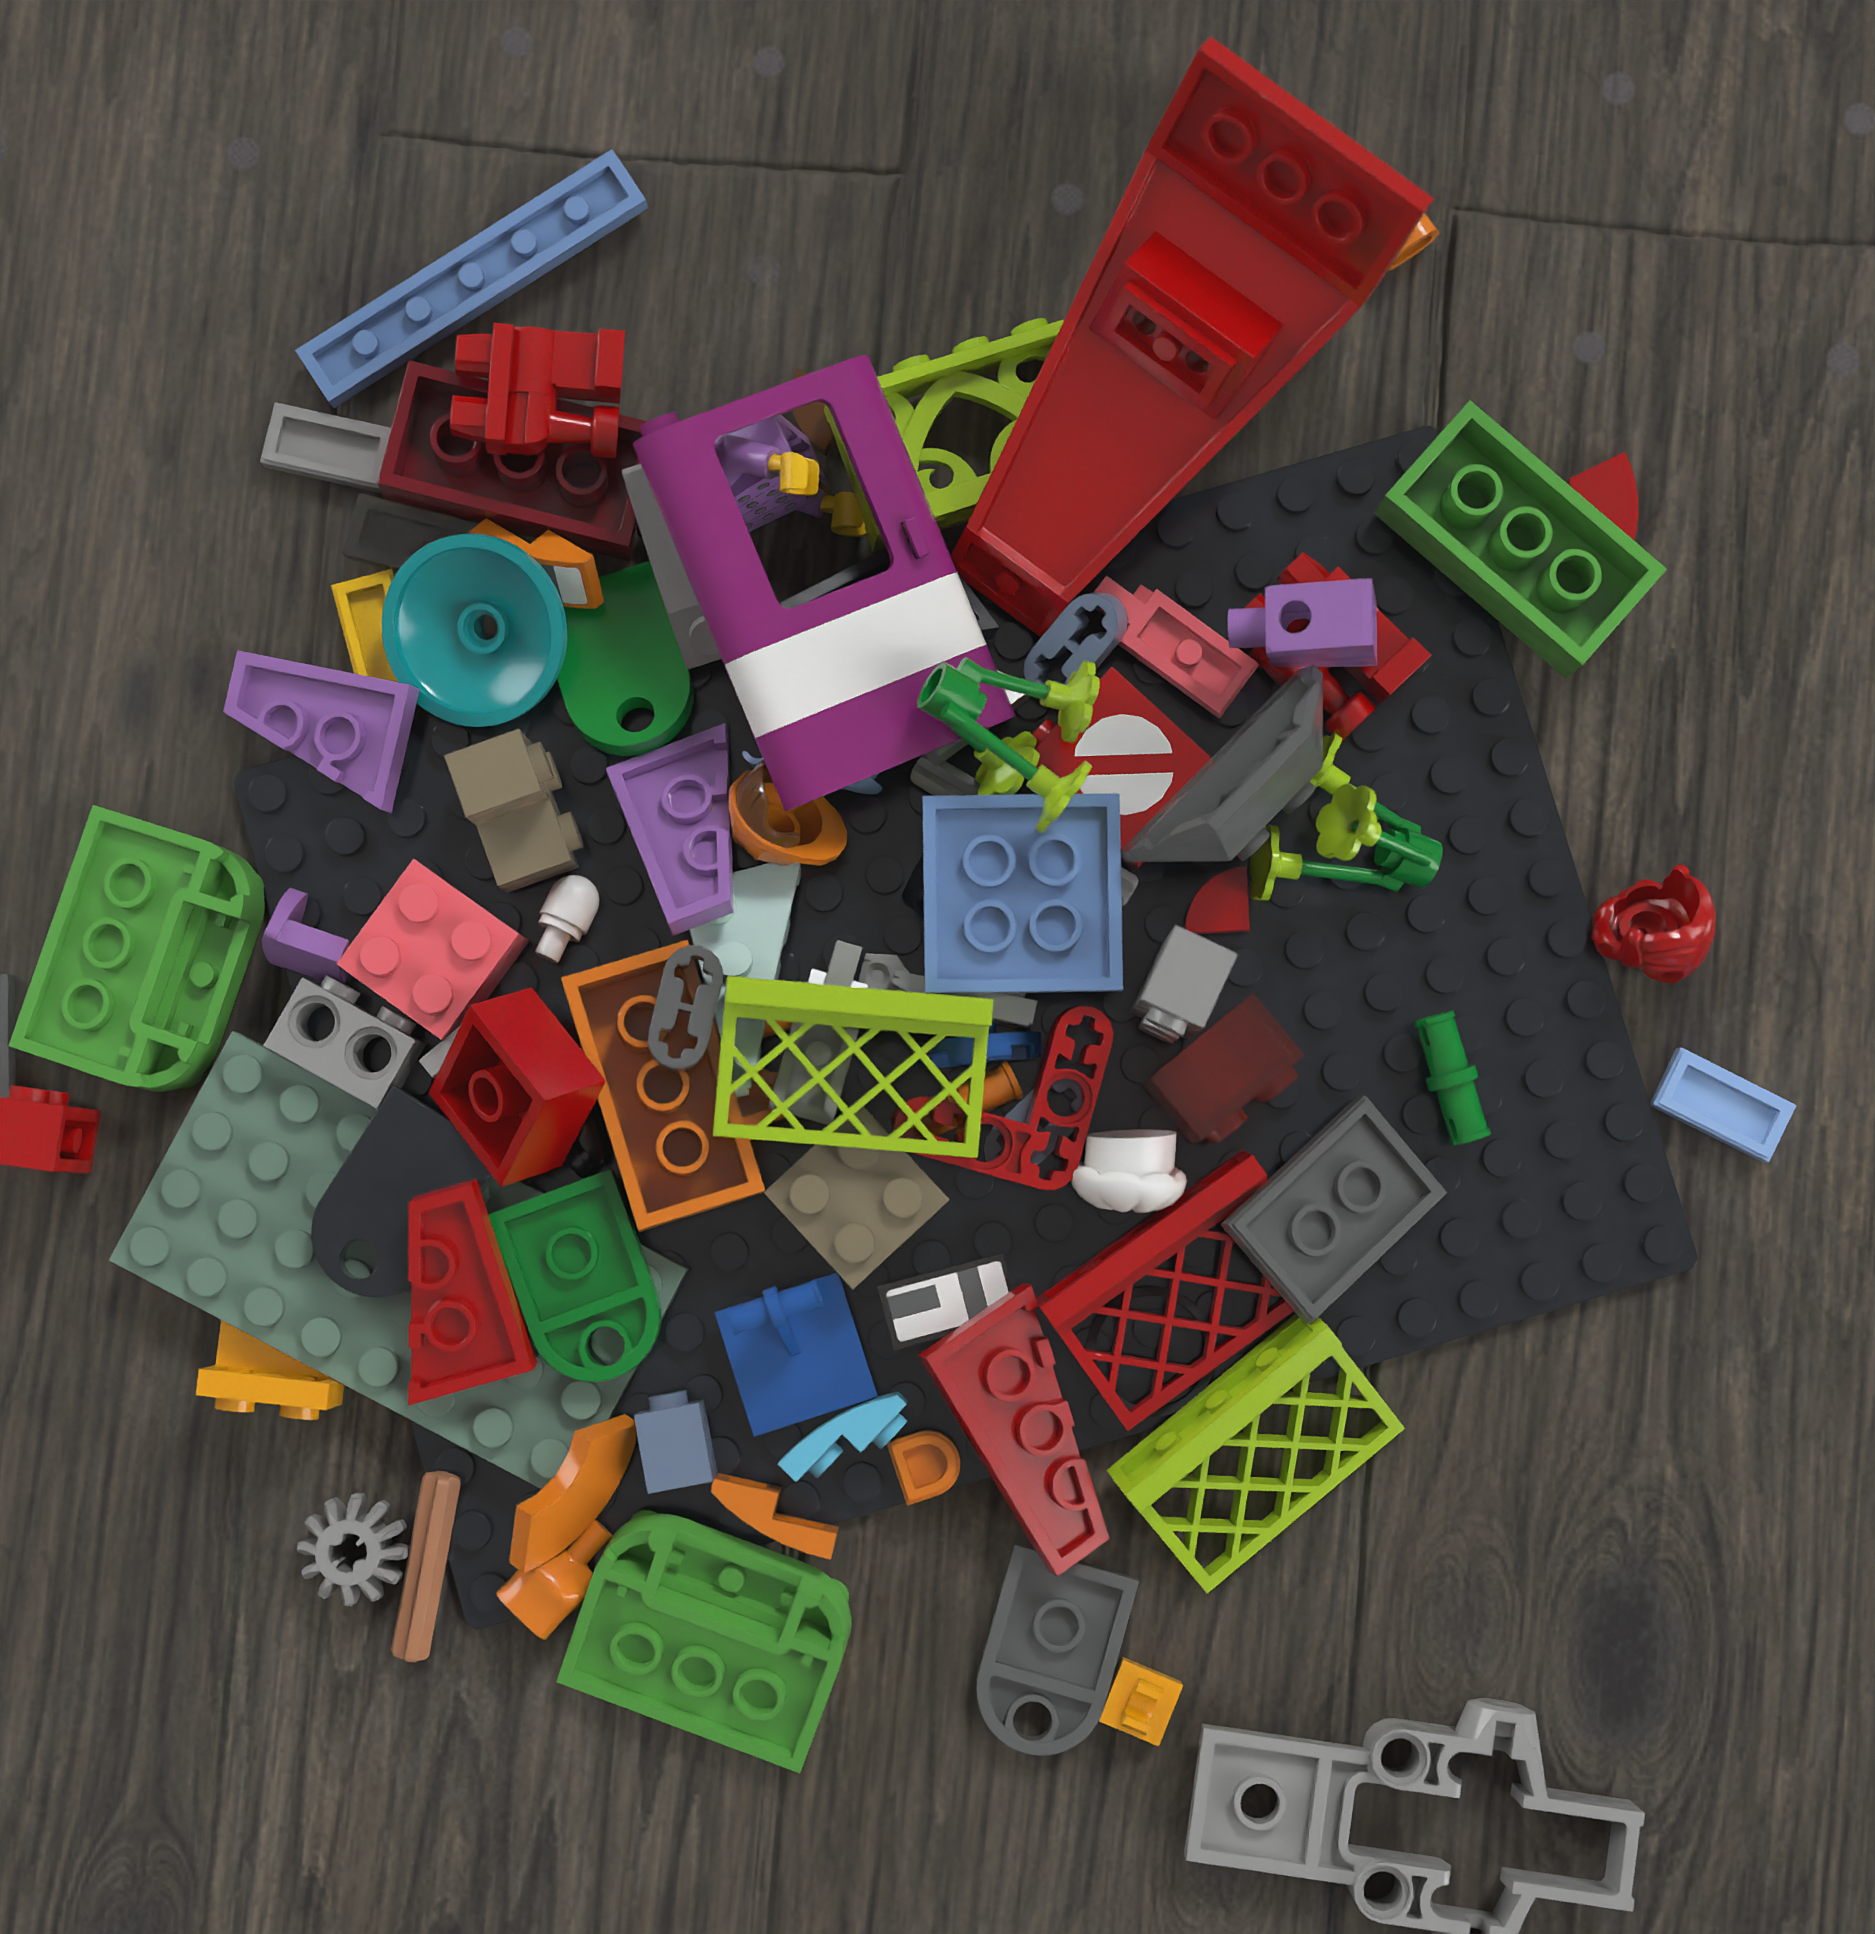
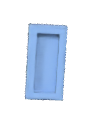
M1682 1047L1675 1049L1649 1102L1651 1107L1762 1163L1770 1161L1797 1106Z

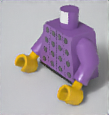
M782 415L737 430L715 440L714 448L748 532L796 510L818 518L822 517L824 512L833 513L831 522L832 532L847 537H862L865 535V523L855 494L852 492H840L835 494V497L830 495L833 490L809 438Z

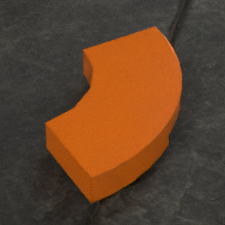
M623 1414L574 1432L568 1455L555 1476L536 1495L516 1506L509 1559L511 1565L523 1574L541 1566L565 1550L597 1518L618 1487L633 1454L637 1440L635 1420Z

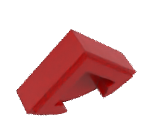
M1247 866L1221 872L1202 886L1187 911L1184 924L1185 930L1194 934L1248 932L1250 930Z

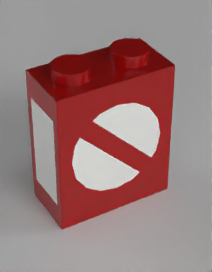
M1111 667L1099 679V692L1092 705L1093 711L1089 726L1085 732H1079L1074 743L1063 741L1061 736L1062 727L1056 726L1050 719H1047L1032 735L1037 739L1034 749L1040 755L1036 765L1037 768L1044 765L1058 777L1062 778L1074 772L1084 761L1092 765V768L1087 773L1085 782L1076 794L1120 793V839L1122 849L1211 757L1116 669ZM1121 856V861L1133 872L1144 863L1127 862Z

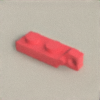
M1106 576L1094 591L1112 594L1121 601L1126 609L1128 617L1127 631L1118 645L1219 719L1259 666L1254 659L1240 649L1229 648L1228 640L1158 589L1152 592L1143 585H1140L1132 595ZM1103 608L1098 609L1101 613H1103L1104 615H1106V613H1105V611L1103 610Z

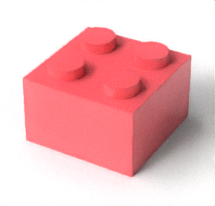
M413 858L336 964L444 1041L450 1033L461 1025L470 1005L486 1001L529 943V940Z

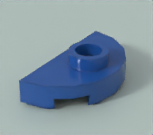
M992 1022V1025L989 1026L986 1064L1003 1062L1005 1060L1040 1058L1039 1055H1043L1041 1032L997 1033L995 1022ZM955 1037L942 1039L926 1055L938 1069L971 1065L973 1038ZM924 1042V1043H919V1044H918L919 1047H921L922 1045H924L926 1042ZM920 1059L915 1062L916 1068L920 1067V1070H928Z

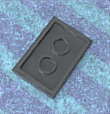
M1362 1095L1352 1100L1220 1225L1304 1323H1312L1447 1192L1365 1095Z

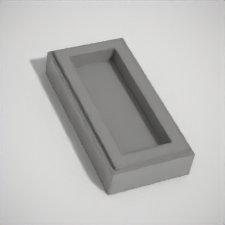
M275 402L260 463L265 468L381 493L377 481L391 428Z

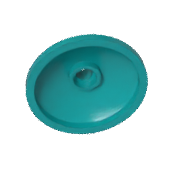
M459 534L441 538L427 544L410 556L400 567L385 597L382 611V638L387 660L398 682L420 689L417 699L418 705L445 721L463 726L484 727L501 724L523 715L547 695L558 678L564 662L567 648V622L562 600L553 581L532 556L513 543L501 538L484 534ZM486 615L494 618L497 623L498 629L494 637L487 635L483 629V620Z

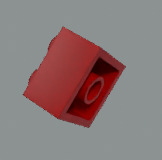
M531 987L469 1006L429 1094L500 1187L563 1165L606 1080Z

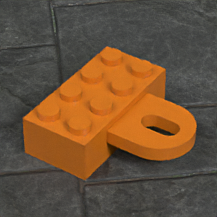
M688 940L561 978L582 1050L606 1080L597 1099L638 1232L762 1194L765 1191L750 1140L746 1138L713 1136L721 1048L715 1020H713L707 1049L702 1059L692 1068L684 1071H670L661 1067L652 1058L648 1047L649 1029L664 967L669 957L675 951L689 945ZM691 959L687 969L676 968L674 977L684 981L681 1002L693 1005L697 988L701 982L694 959ZM678 1012L672 1032L666 1033L661 1031L658 1037V1041L668 1045L669 1057L680 1059L684 1049L690 1048L695 1050L697 1046V1040L687 1035L690 1014ZM776 1021L784 1032L791 1030L793 1022ZM767 1022L762 1039L776 1034ZM762 1068L757 1073L773 1091L778 1072H770ZM754 1079L752 1087L749 1088V1095L736 1098L735 1091L730 1095L728 1123L756 1125L773 1111L768 1108L770 1098ZM780 1114L772 1122L785 1119V1116Z

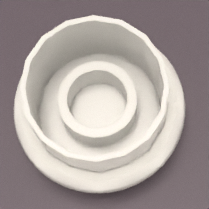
M1132 1129L1087 1134L1084 1163L1079 1161L1078 1168L1073 1173V1179L1071 1180L1073 1188L1084 1200L1102 1209H1114L1121 1212L1131 1209L1135 1212H1151L1173 1205L1183 1195L1187 1183L1186 1175L1182 1170H1178L1174 1166L1176 1131Z

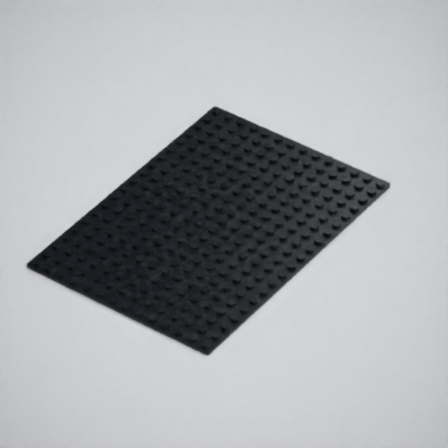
M1431 426L1419 427L1172 499L1079 592L1077 597L1093 593L1106 576L1132 595L1140 585H1143L1152 592L1158 589L1228 640V610L1245 608L1260 593L1265 597L1266 587L1281 585L1276 580L1277 577L1302 552L1321 564L1330 574L1339 566L1351 580L1372 579L1376 607L1409 640L1414 637L1431 656L1381 704L1344 667H1330L1328 669L1349 697L1356 692H1362L1377 707L1341 742L1335 753L1333 765L1351 777L1349 783L1357 788L1360 786L1371 788L1375 791L1377 802L1402 819L1420 825L1421 834L1433 838L1442 844V860L1435 877L1424 888H1416L1403 883L1398 892L1376 884L1300 875L1298 880L1276 877L1270 899L1268 901L1252 900L1250 896L1252 878L1249 866L1251 856L1244 861H1241L1236 855L1231 861L1144 862L1135 872L1121 861V867L1138 878V885L1128 902L1122 907L1123 991L1041 992L1025 994L1026 999L1037 1001L1031 1030L1028 1029V1031L1041 1032L1043 1055L1051 1027L1056 1017L1065 1009L1074 1006H1091L1106 1015L1112 1025L1113 1043L1087 1134L1132 1129L1176 1131L1174 1166L1178 1170H1182L1186 1175L1187 1183L1184 1191L1241 1150L1252 1154L1268 1175L1266 1178L1269 1179L1357 1096L1365 1095L1445 1189L1447 1194L1318 1316L1342 1343V1348L1358 1368L1692 1269L1698 1260L1605 959L1597 951L1591 938L1592 918L1499 622L1374 514L1389 490L1439 435V432ZM968 584L1000 627L992 640L985 641L996 669L1007 675L1025 679V660L1041 637ZM1085 610L1084 614L1089 618L1090 622L1078 638L1084 641L1091 634L1099 632L1106 634L1107 629L1101 623L1105 615L1099 610ZM1118 644L1095 672V675L1101 679L1111 667L1116 669L1211 758L1281 687L1275 683L1263 668L1257 667L1219 719ZM1253 648L1238 649L1249 655ZM1069 649L1060 657L1053 659L1045 658V661L1050 666V671L1046 675L1048 680H1067V677L1061 670L1073 654ZM719 659L689 669L694 686L692 711L682 730L665 745L725 723L729 735L731 787L745 771L753 768L743 757V750L747 751L754 758H762V755L723 661ZM556 679L547 695L531 710L501 724L470 727L457 725L434 715L413 720L392 813L380 810L364 800V797L343 784L330 779L296 755L242 770L235 776L234 787L257 870L264 884V895L271 918L280 899L289 888L308 894V899L301 924L347 939L350 945L414 858L529 940V943L487 1000L532 987L581 1050V1043L563 988L562 977L688 940L689 945H693L689 930L674 936L672 935L606 771V768L639 755L619 756L609 754L593 747L582 738L568 714L558 679ZM1029 696L1027 702L1014 710L1015 717L992 726L988 731L1000 740L1006 737L1015 738L1025 731L1033 734L1047 719H1050L1057 726L1059 710L1042 706L1040 699ZM647 708L633 709L624 716L621 727L629 732L642 731L652 723L654 712ZM1324 708L1323 737H1325L1326 735H1332L1331 732L1325 726L1327 719L1330 718L1332 715L1329 714ZM520 729L532 744L541 742L545 752H550L562 783V788L552 791L560 814L569 811L572 813L583 842V848L574 851L579 868L506 893L497 886L477 826L465 817L444 755ZM969 744L945 760L973 778L976 777V773L982 765V762L974 756L975 749ZM921 756L880 772L874 779L882 787V791L878 794L868 795L841 788L823 796L841 815L847 830V844L834 861L821 866L800 863L801 878L795 890L789 917L790 928L786 944L783 946L781 953V968L778 980L804 983L805 981L808 982L812 968L827 972L837 940L862 947L853 979L859 982L866 953L897 955L910 974L924 976V917L917 913L913 906L901 897L914 867L923 855V796H934L915 785L910 778L912 769ZM1024 777L1022 786L1013 795L1036 793L1026 786L1029 780ZM1319 786L1291 814L1287 815L1281 809L1265 825L1278 826L1280 852L1301 854L1303 861L1379 871L1382 868L1374 860L1377 844L1372 846L1361 844L1356 856L1348 861H1343L1336 857L1326 858L1318 853L1316 846L1320 833L1316 828L1317 816L1325 805L1332 802L1333 797ZM1377 819L1382 831L1386 832L1388 829H1391ZM732 837L733 872L768 863L760 860L754 861L752 856L739 844L735 843ZM1247 866L1250 930L1248 932L1196 934L1238 954L1204 1028L1189 1039L1179 1036L1178 1040H1174L1173 1044L1162 1041L1140 1030L1138 1026L1142 1018L1130 1013V1010L1162 942L1176 925L1184 929L1187 911L1202 886L1221 872ZM569 875L585 877L594 884L598 891L599 907L587 934L582 935L579 942L569 940L559 962H550L535 954V950L546 930L538 923L541 918L539 912L550 889L559 879ZM694 959L700 982L704 984L698 959ZM285 968L292 994L301 978L320 985L322 983V980ZM349 974L345 985L361 993L355 1002L356 1005L376 1016L381 1007L384 1006L416 1024L411 1035L427 1044L401 1089L447 1117L429 1094L435 1079L431 1077L419 1062L424 1055L442 1040ZM323 1006L313 1011L307 1023L310 1036L315 1041L326 1039L334 1029L335 1017L328 1006ZM1454 1010L1455 1022L1468 1064H1475L1479 1077L1473 1081L1487 1127L1491 1131V1135L1454 1146H1451L1449 1142V1133L1436 1091L1428 1090L1425 1079L1430 1077L1431 1074L1417 1028L1413 1024L1416 1020ZM1083 1016L1079 1025H1068L1066 1037L1075 1040L1071 1060H1065L1058 1055L1055 1069H1074L1089 1077L1091 1064L1078 1063L1083 1046L1095 1045L1098 1040V1033L1089 1030V1018ZM996 1025L997 1033L1022 1032ZM860 1028L857 1039L869 1029ZM790 1030L785 1031V1033H786L788 1036H789ZM880 1030L860 1047L883 1077H886L914 1053L896 1031ZM908 1032L917 1044L927 1042L934 1036V1034ZM777 1034L762 1039L760 1060L782 1042ZM946 1036L943 1039L955 1038L957 1036ZM384 1037L372 1039L363 1051L365 1066L374 1073L381 1071L388 1065L391 1059L390 1044ZM784 1050L763 1068L770 1072H778ZM854 1053L852 1054L840 1095L841 1100L848 1108L878 1083ZM1039 1055L1040 1058L1007 1061L1021 1088L1022 1099L1035 1087L1043 1055ZM1001 1062L987 1063L985 1072L1000 1065ZM916 1063L890 1083L903 1100L914 1096L932 1097L940 1092L939 1086H941L929 1070H920V1067L916 1068ZM970 1065L939 1068V1070L948 1081H953ZM1051 1088L1048 1090L1047 1102L1053 1113L1063 1117L1074 1113L1070 1107L1072 1101L1076 1098L1072 1091L1066 1089L1058 1094ZM883 1089L867 1102L864 1107L890 1134L892 1132V1122L889 1115L894 1113L898 1106ZM597 1099L591 1110L596 1115L609 1154L604 1167L602 1168L598 1165L589 1177L609 1169H614L640 1243L689 1268L661 1322L659 1335L652 1350L636 1369L611 1419L626 1414L635 1420L634 1415L636 1413L650 1409L648 1397L686 1390L688 1402L700 1399L705 1401L717 1474L722 1473L782 1487L776 1513L833 1525L906 1503L887 1444L880 1450L871 1441L860 1452L843 1435L835 1441L843 1449V1452L817 1479L807 1470L795 1482L778 1465L781 1458L818 1426L859 1403L754 1437L714 1313L763 1297V1290L776 1286L777 1290L781 1291L837 1272L764 1192L744 1200L638 1232ZM1022 1099L1014 1100L988 1113L1005 1117ZM838 1107L836 1109L833 1120H835L840 1114H842V1111ZM794 1116L806 1130L822 1131L827 1126ZM786 1118L767 1125L770 1127L794 1128ZM1040 1118L1039 1125L1044 1129L1049 1122ZM990 1124L980 1125L978 1158L974 1159L986 1162L983 1148L985 1139L994 1126ZM958 1127L938 1137L954 1142V1135ZM1073 1132L1067 1137L1071 1140ZM1000 1134L996 1141L1000 1144L1002 1149L1003 1140ZM749 1139L765 1191L816 1144ZM1085 1144L1080 1158V1161L1083 1163L1085 1156ZM1053 1150L1038 1165L1040 1169L1038 1177L1046 1179L1049 1170L1055 1169L1060 1171L1063 1165V1158L1056 1156ZM907 1152L914 1162L949 1198V1201L854 1289L840 1276L878 1396L899 1391L908 1400L906 1406L899 1412L907 1422L891 1440L920 1430H936L948 1436L956 1445L960 1456L959 1475L955 1483L948 1490L991 1478V1475L918 1354L959 1326L906 1341L898 1340L887 1299V1292L889 1290L998 1261L1002 1266L1008 1292H1011L1022 1283L1032 1285L1036 1298L1156 1211L1135 1212L1131 1209L1121 1212L1114 1209L1097 1208L1078 1195L1071 1181L1064 1187L1055 1190H1041ZM564 1161L561 1167L521 1181L544 1193H548L585 1178H580ZM1226 1218L1221 1220L1219 1223L1214 1225L1209 1230L1224 1232V1228L1220 1224L1224 1222ZM1198 1237L1189 1243L1185 1248L1181 1272L1216 1277L1222 1240ZM1233 1242L1226 1279L1261 1285L1262 1273L1237 1243ZM1174 1255L1156 1268L1172 1270ZM1145 1275L1133 1284L1132 1289L1143 1286L1168 1288L1170 1279ZM1180 1280L1178 1293L1193 1301L1209 1321L1215 1286ZM1225 1288L1219 1324L1242 1328L1255 1319L1259 1293ZM1270 1295L1267 1309L1283 1298ZM1160 1296L1137 1297L1130 1300L1129 1309L1164 1315L1167 1298ZM1176 1302L1174 1317L1196 1320L1189 1310ZM1039 1307L1035 1308L1043 1337L1048 1338L1056 1364L1052 1366L1062 1398L1067 1400L1075 1425L1071 1428L1078 1451L1156 1429L1175 1414L1147 1417L1127 1431ZM1293 1311L1217 1366L1207 1386L1291 1318L1295 1312ZM1092 1313L1071 1328L1085 1349L1090 1327L1098 1313ZM1109 1315L1102 1324L1096 1342L1097 1351L1112 1352L1117 1323L1116 1316ZM1127 1318L1121 1355L1156 1360L1162 1324ZM1172 1326L1166 1362L1191 1365L1201 1358L1205 1346L1203 1331ZM1217 1333L1216 1346L1231 1335ZM1331 1356L1310 1372L1309 1383L1339 1374L1340 1367ZM1096 1360L1098 1368L1107 1379L1110 1362ZM1119 1364L1115 1392L1123 1400L1136 1405L1150 1395L1155 1369ZM1164 1371L1162 1385L1179 1373ZM1197 1382L1192 1384L1190 1387H1188L1186 1390H1184L1179 1395L1174 1397L1165 1405L1171 1404L1184 1397L1188 1392L1191 1391V1389L1196 1385ZM410 1420L424 1473L444 1471L458 1476L461 1481L448 1559L467 1624L473 1629H483L516 1619L517 1617L498 1598L496 1592L518 1570L509 1563L516 1506L536 1495L541 1489ZM638 1436L633 1454L618 1487L596 1518L612 1536L622 1525L630 1521L635 1513L642 1510H650L657 1514L677 1515L759 1546L776 1541L751 1527L726 1508L711 1493L713 1482L648 1494ZM607 1544L587 1564L592 1573Z

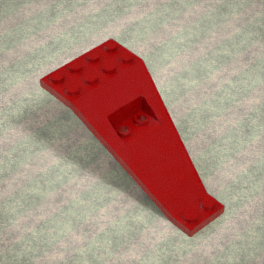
M1210 37L1198 49L1153 134L975 509L950 555L956 570L965 582L1039 637H1042L1065 608L1076 599L1079 592L1365 304L1380 284L1434 198L1214 38Z

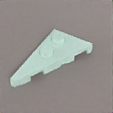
M795 862L788 866L767 863L733 872L734 912L689 930L693 945L711 950L718 957L723 968V982L714 1016L720 1041L722 1036L726 977L735 976L778 980L781 968V953L783 946L786 944L790 928L789 917L795 890L801 878L800 863ZM698 960L704 984L711 985L712 976L703 973V962ZM737 1017L734 1046L750 1065L754 1066L760 1061L762 1053L761 1042L766 1021ZM734 1056L732 1083L746 1072ZM752 1077L735 1091L736 1098L749 1095V1088L752 1087L753 1083Z

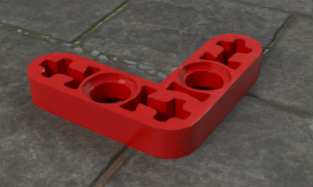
M1074 1006L1065 1009L1056 1017L1050 1030L1025 1123L983 1111L981 1113V1124H990L996 1127L1003 1140L1002 1149L993 1160L981 1162L973 1157L925 1153L914 1154L1041 1190H1055L1064 1187L1073 1179V1173L1078 1168L1112 1047L1113 1029L1110 1020L1102 1011L1091 1006ZM1083 1016L1090 1019L1089 1030L1098 1033L1096 1044L1084 1045L1078 1061L1079 1064H1091L1089 1077L1074 1069H1055L1058 1055L1065 1060H1071L1075 1040L1066 1037V1029L1068 1025H1079ZM1063 1078L1074 1081L1082 1094L1078 1110L1065 1117L1053 1113L1047 1102V1092L1050 1086ZM914 1096L904 1100V1102L915 1113L933 1097ZM942 1100L931 1110L930 1119L934 1122L953 1127V1114L963 1115L964 1119L955 1132L954 1142L964 1143L966 1114L957 1104ZM899 1107L896 1108L892 1116V1132L907 1118ZM1040 1118L1055 1126L1074 1127L1071 1140L1063 1135L1057 1136L1054 1154L1063 1158V1165L1060 1171L1055 1169L1049 1170L1046 1179L1038 1177L1040 1172L1039 1166L1030 1162L1033 1150H1045L1051 1133L1048 1131H1037ZM909 1128L900 1137L914 1139V1131ZM933 1135L937 1141L949 1142V1139Z

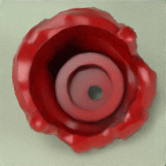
M1684 864L1676 865L1671 870V873L1664 878L1663 885L1649 879H1642L1618 893L1616 897H1609L1601 903L1593 915L1591 938L1597 951L1602 956L1619 961L1623 966L1641 969L1647 977L1662 983L1678 982L1692 974L1702 964L1711 948L1715 936L1716 911L1711 894L1700 880L1690 876V871Z

